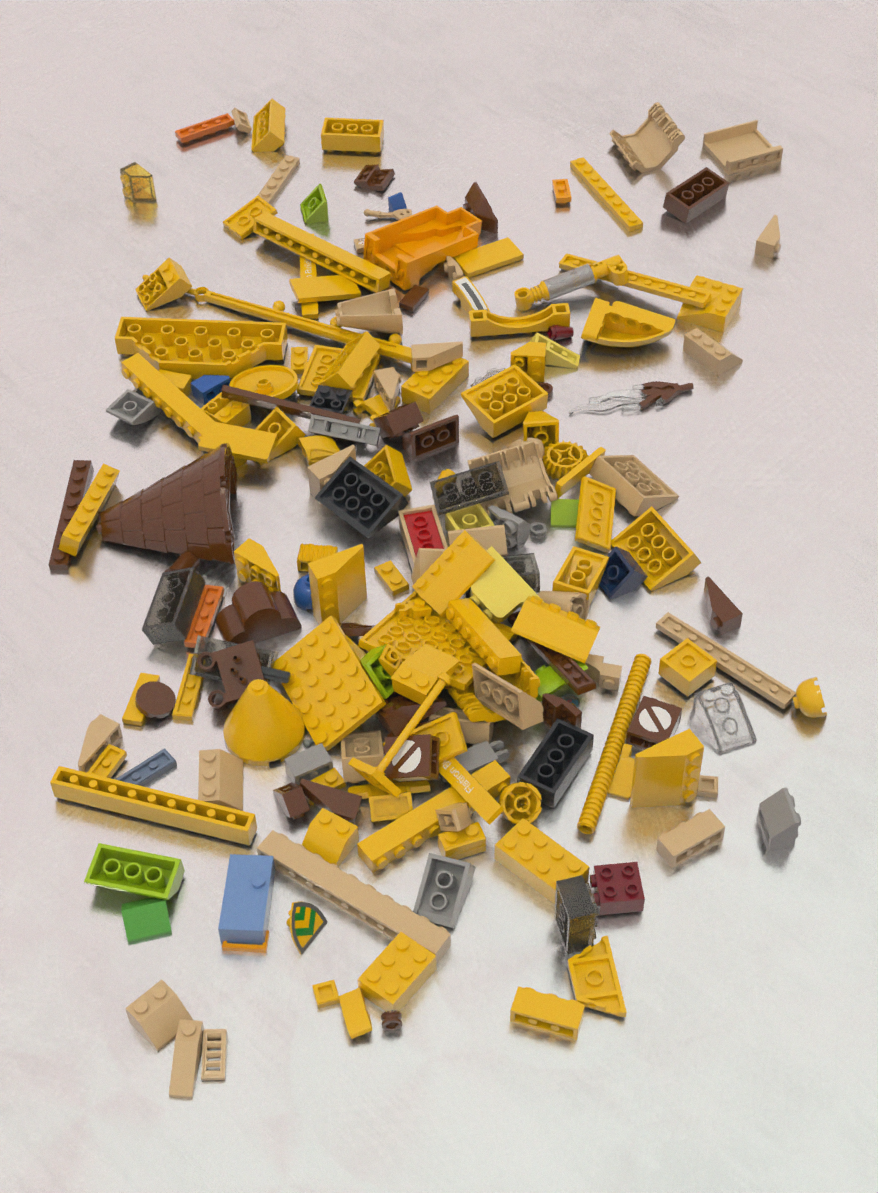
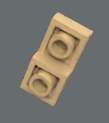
M446 256L444 272L448 274V279H453L454 281L462 278L463 272L459 264L452 257Z

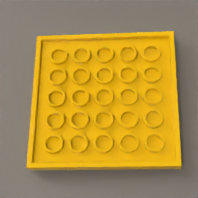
M414 591L402 603L406 604L407 600H415L421 597ZM432 607L431 616L414 618L411 615L398 617L399 611L395 612L393 610L359 640L358 647L368 652L371 649L389 644L404 655L403 661L425 644L459 659L460 664L451 675L450 685L463 691L473 682V663L485 669L488 667L486 662L447 619L446 613L442 617ZM490 620L510 643L517 638L518 634L511 632V627Z

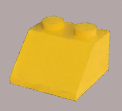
M322 808L311 821L302 845L309 852L319 854L328 863L336 864L339 867L359 842L358 826Z

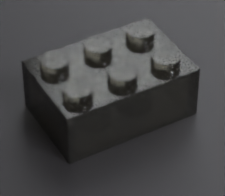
M583 875L556 881L554 918L567 955L581 952L589 945L593 946L594 939H596L595 928L598 926L596 916L599 915L596 902L591 900V888L589 883H585Z

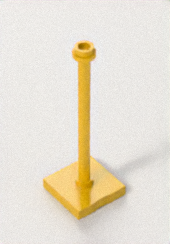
M444 672L438 674L437 679L439 681L377 767L366 764L354 757L348 763L373 787L396 798L401 793V790L385 776L384 771L445 685L450 686L452 678Z

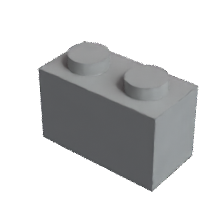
M322 743L311 746L307 750L284 759L286 773L292 783L299 786L301 778L310 781L333 769V761Z

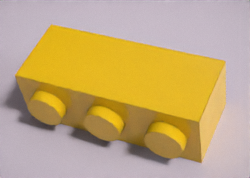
M518 986L510 1010V1021L577 1040L584 1018L585 1005L576 1000L559 998L555 994H544L530 987L523 988Z

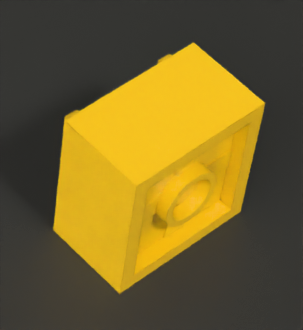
M687 638L660 658L658 674L688 697L715 676L717 660Z

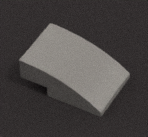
M135 388L133 391L127 389L105 409L107 413L131 425L147 422L163 412L160 407L157 408L154 401L146 398L139 388Z

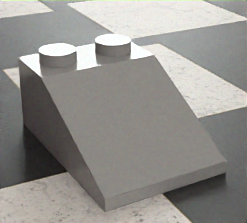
M429 853L413 912L419 916H425L431 923L454 928L469 892L476 867L468 862Z

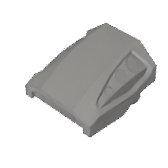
M489 506V517L494 525H504L507 548L514 547L519 550L524 547L529 538L530 524L497 506Z

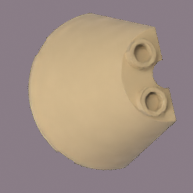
M395 289L337 303L338 309H335L337 326L403 335L402 313L397 305Z

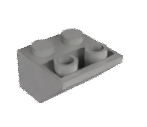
M785 787L759 804L757 817L769 851L794 847L795 840L798 838V827L801 826V817L795 811L793 795H790L788 788Z

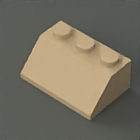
M698 328L684 335L683 351L717 376L743 362V359Z
M504 525L448 531V547L466 530L486 550L492 546L507 562L508 553Z
M221 749L199 750L198 800L243 811V760Z

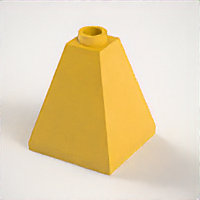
M544 411L528 412L523 422V442L527 441V438H537L543 442L544 449L550 443L555 444L556 441L559 442V420Z

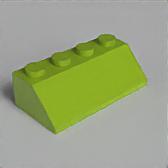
M98 843L84 883L169 900L179 890L185 869L181 859Z

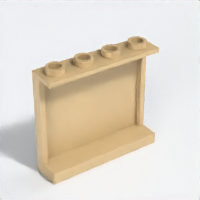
M757 120L704 133L703 147L727 175L782 160V146L773 147L757 130Z

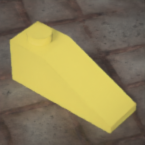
M536 333L530 340V342L546 343L545 365L577 369L580 355L539 333Z

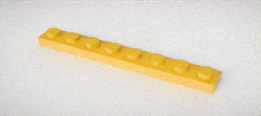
M584 157L570 161V167L629 232L643 228V222Z

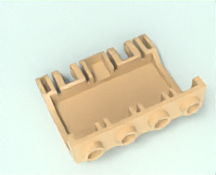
M659 102L653 104L648 110V118L634 133L622 136L614 129L609 133L613 138L611 141L624 154L623 158L630 163L629 166L634 171L639 170L641 173L661 169L678 151V146L685 140V135L680 129H677V125Z
M537 440L467 461L479 503L488 516V507L491 505L503 510L506 509V511L512 513L511 507L514 512L530 508L529 502L532 507H535L537 499H541L544 504L548 503L547 497L550 502L558 500L553 484L551 485L545 471Z

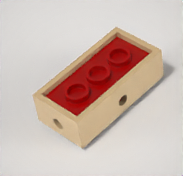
M435 505L398 511L399 528L412 571L419 548H448Z

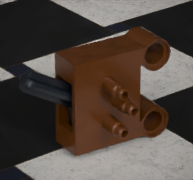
M253 640L212 653L203 652L197 659L199 667L205 672H213L219 667L226 693L221 690H214L208 696L209 704L216 710H224L228 705L237 703L249 683L254 680L266 681L268 679L285 684L290 680V672L262 666L256 643ZM212 658V664L205 667L203 665L204 660ZM218 695L223 696V702L215 705V697Z

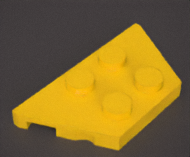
M606 935L594 946L589 945L583 949L582 953L568 959L567 965L576 1001L584 1004L587 1008L626 1017L627 1011L608 935Z

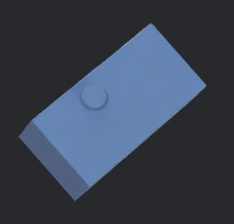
M230 854L218 926L221 944L223 941L253 945L265 943L276 871L274 856Z

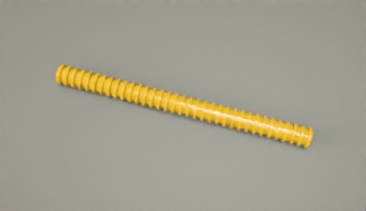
M637 654L634 657L612 726L610 727L595 775L593 776V781L589 788L588 796L577 823V828L582 833L593 834L596 830L597 822L599 821L604 801L606 800L626 740L627 730L636 711L642 688L652 663L651 658L645 654Z

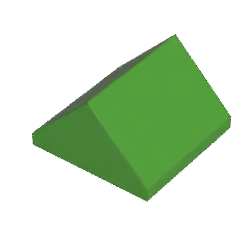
M151 897L122 904L121 912L128 943L172 934L166 900Z

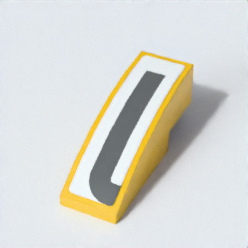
M467 276L452 281V292L461 300V306L468 313L472 310L485 309L490 312L483 297Z

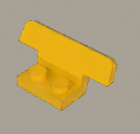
M428 780L394 783L401 790L397 798L373 787L371 784L348 788L349 793L360 795L362 799L369 798L371 822L402 817L413 810L411 793L428 792L431 790Z

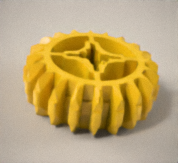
M562 440L560 443L556 441L555 444L550 443L548 447H545L542 461L547 476H551L552 480L557 478L559 481L586 459L588 455L583 446H578L577 442L571 443V441L564 442Z

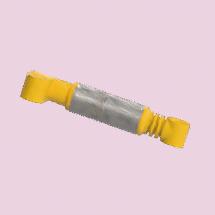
M615 255L597 263H588L552 278L550 277L530 289L525 287L519 288L514 292L516 307L521 311L528 310L534 303L541 300H552L594 284L598 279L606 276L610 278L614 285L623 286L629 280L627 265L619 255Z

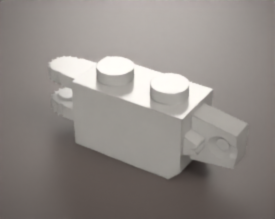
M501 740L492 743L485 741L473 745L467 749V752L455 756V759L470 774H473L494 760L498 763L509 758L510 752L507 749L499 751L504 747V743ZM439 773V776L441 777L442 781L447 782V780Z

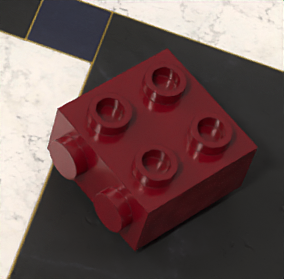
M638 862L594 866L593 874L590 875V886L595 888L596 893H593L594 907L599 909V915L644 910L645 897Z

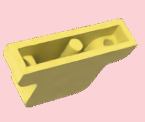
M491 546L487 551L495 561L471 586L470 599L484 610L483 613L489 620L492 619L496 623H501L518 608H522L528 595L531 597L538 595Z

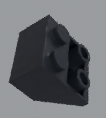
M319 385L309 406L349 416L353 408L352 390Z

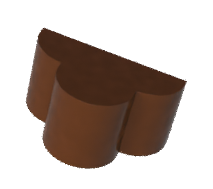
M256 581L239 587L232 596V604L223 608L216 617V626L226 648L251 640L258 643L302 629L288 596L280 591L270 592L266 584Z

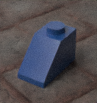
M203 375L190 383L192 396L205 405L222 392L223 385L229 386L231 379L229 376Z

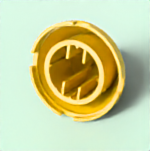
M258 679L249 683L228 715L224 724L223 734L229 752L242 759L243 763L254 766H269V762L279 759L283 762L284 759L298 751L305 738V725L299 710L266 681Z

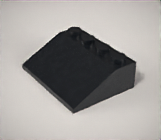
M350 456L315 497L318 502L367 538H370L397 518L398 511L404 510L409 504L402 493Z

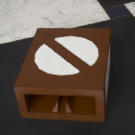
M643 696L627 730L626 744L645 750L673 737L681 721L682 708L655 698Z
M431 734L409 736L384 771L385 776L393 783L438 780L440 738ZM385 737L384 755L387 754L398 737Z

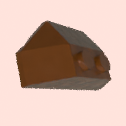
M473 182L465 196L463 208L482 220L481 230L498 233V219L494 215L477 182Z

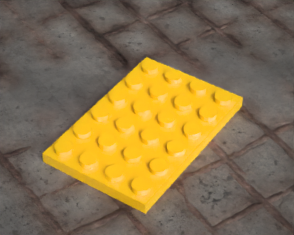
M332 615L271 664L273 669L290 672L289 682L287 684L282 683L293 705L299 710L304 725L315 745L322 743L327 752L386 705L355 650Z

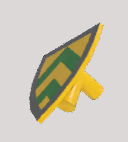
M300 901L292 903L291 910L288 912L290 918L287 919L286 924L290 927L295 947L300 954H303L328 921L318 907L311 903Z

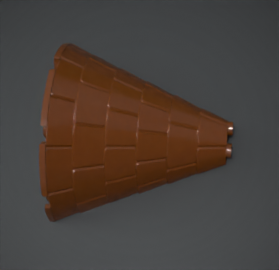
M229 443L221 444L209 453L202 455L188 465H184L147 488L138 491L126 500H122L110 508L99 512L100 523H97L98 534H102L103 541L165 553L182 554L183 552H189L200 559L235 564V536L230 516V494H236L237 469Z

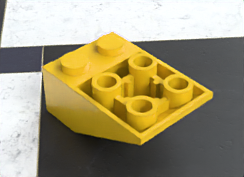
M168 258L135 290L145 310L149 311L182 297L192 287V284L182 266Z
M248 538L234 551L238 578L247 583L262 582L267 585L270 592H281L279 574L265 548Z

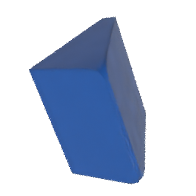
M402 192L388 197L390 212L407 209Z

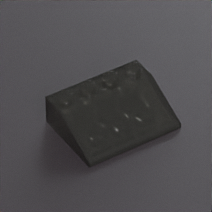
M500 461L430 482L438 516L509 495Z

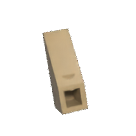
M463 341L411 345L413 372L429 371L462 357Z

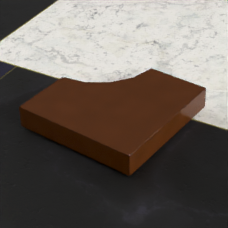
M339 623L346 636H364L375 626L358 623Z

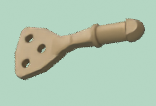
M366 209L364 210V215L367 217H377L378 219L396 218L401 220L411 216L412 210L399 209L386 213Z

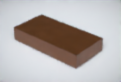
M414 285L399 302V307L414 312L428 296L429 289Z

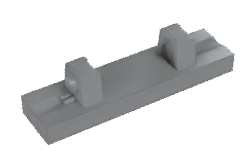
M311 414L308 428L310 433L374 446L378 445L381 428L313 414Z

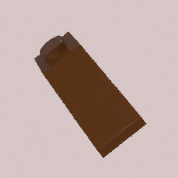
M709 576L706 577L704 594L712 627L721 635L740 627L743 613Z
M301 778L300 786L303 789L304 795L319 809L324 808L355 824L362 796Z

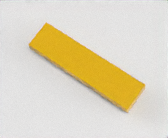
M599 447L556 482L555 491L558 499L590 473L597 457L605 456L606 449Z
M189 653L172 714L175 720L193 721L205 676V671L197 663L200 654ZM206 658L203 662L205 667L208 665L209 658Z

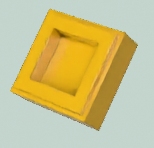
M335 980L312 985L318 1009L340 1003Z

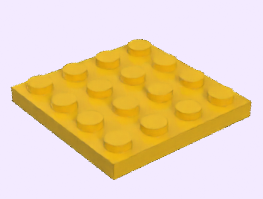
M314 346L298 384L297 394L315 395L318 383L342 351L341 348ZM377 354L370 361V366L362 372L364 375L355 382L356 386L352 390L353 402L356 400L365 401L374 377V370L377 369L380 361V354Z

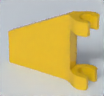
M380 394L365 401L356 400L353 402L357 407L353 409L354 413L359 415L366 410L372 415L370 419L373 423H370L369 426L376 427L373 419L389 412ZM398 396L395 403V407L401 401V398H399Z
M624 743L608 794L628 800L631 798L635 759L631 758L632 745Z

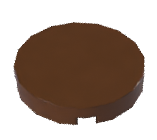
M157 681L141 685L135 697L138 710L150 718L152 716L158 718L168 716L173 711L176 702L173 690L166 684Z

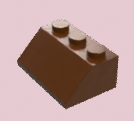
M456 414L403 434V449L412 460L459 443V416Z

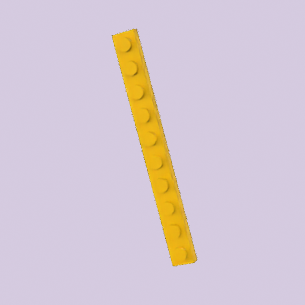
M566 253L559 262V268L570 271L588 263H597V261ZM629 270L628 283L623 285L704 308L711 299L710 292ZM608 276L600 279L612 283Z

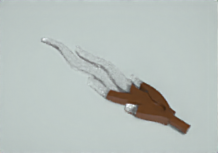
M660 381L633 385L632 390H614L599 397L589 398V403L595 404L576 406L569 411V414L572 415L579 411L606 412L622 406L623 412L637 411L647 408L655 402L656 406H661L671 401L677 395H680L681 392L694 389L693 383L679 385L678 383Z

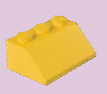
M385 445L364 465L368 470L402 493L404 497L412 491L403 455L394 448Z

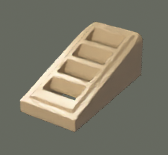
M226 1029L203 1030L202 1081L225 1080L228 1048ZM221 1048V1051H209V1049ZM208 1058H221L217 1061H208ZM220 1067V1070L207 1071V1068Z

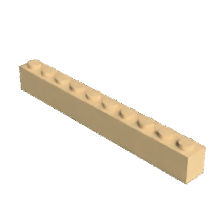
M272 830L257 847L258 855L274 856L276 871L392 940L400 932L404 933L435 954L436 964L450 948L451 934L444 927L434 925L425 916H419L412 912L408 906L398 904L389 895H383L376 891L372 885L362 883L353 874L345 873L336 864H330L319 854L309 852L303 845L289 840L286 835Z

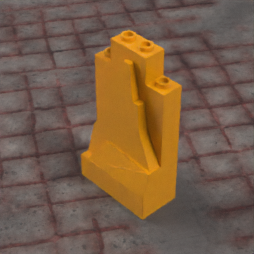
M436 205L365 233L363 259L391 272L390 281L405 291L414 285H419L420 278L432 270L438 263L445 261L446 256L453 258L477 248L482 220L462 207L446 212Z

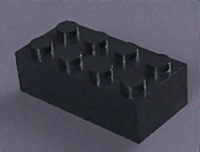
M557 718L517 776V782L533 785L541 795V803L554 808L592 752L594 734Z

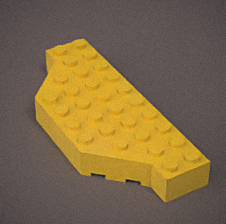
M121 317L115 335L118 354L135 355L139 353L158 371L162 369L191 375L192 379H198L203 375L229 376L232 379L242 371L250 369L265 360H283L288 339L286 323Z

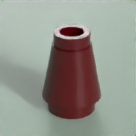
M554 324L548 327V338L550 340L557 341L573 337L574 330L572 327Z

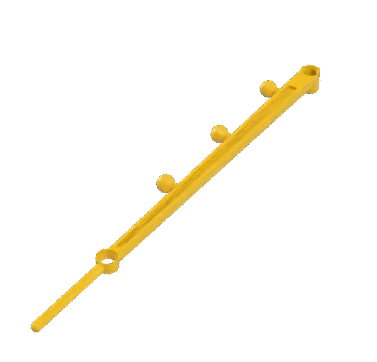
M143 275L142 279L145 281L149 275ZM206 287L190 288L186 292L187 294L194 295L198 302L206 301L272 322L286 323L288 327L344 344L361 335L360 333L337 326L336 317H333L330 325L286 313L284 312L285 304L282 301H275L272 308L209 291ZM398 333L390 335L389 341L374 338L381 345L377 350L378 354L410 363L411 370L413 371L411 348L400 345L402 338Z

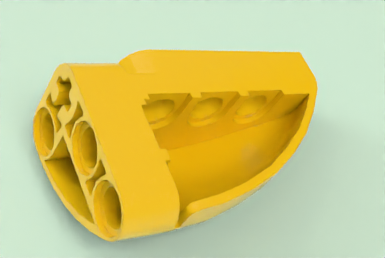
M595 298L581 339L611 347L647 345L669 336L676 319L619 301H615L612 303V306H609L610 302Z

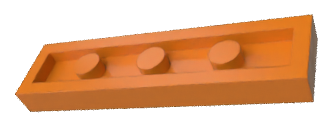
M227 113L176 130L175 135L181 143L222 129H227L234 126L235 123L234 119Z
M205 584L184 641L185 647L205 648L224 594V587Z

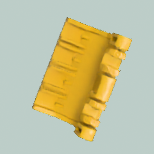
M522 657L519 673L498 676L531 697L536 698L538 696L540 679L531 670L530 666L523 661ZM488 669V671L495 674L492 669ZM474 681L464 691L456 689L451 685H445L444 688L448 690V693L471 722L485 720L489 723L506 720L481 704L475 696Z

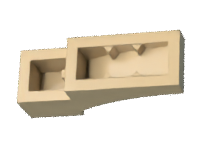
M589 654L585 662L588 669L585 672L591 679L599 683L600 688L618 691L622 666L604 663V656Z

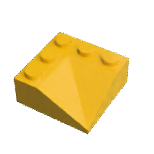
M696 275L690 287L710 292L711 299L704 308L683 303L677 319L724 333L741 304L743 288Z

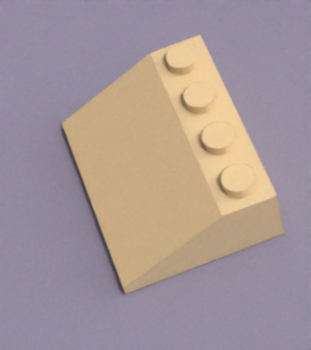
M634 455L598 456L589 473L594 480L616 488L615 499L632 516H641L651 506L658 510L679 498L677 493Z

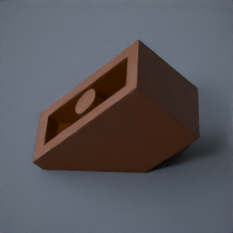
M291 782L273 790L287 817L298 819L305 816V812L310 810L301 786Z

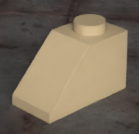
M455 803L435 810L441 831H460L472 824V813L467 803Z

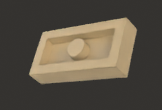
M234 107L231 113L236 128L241 132L249 134L252 128L247 113Z

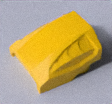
M313 435L297 438V444L301 447L302 454L307 458L309 466L340 451L334 439L330 436Z

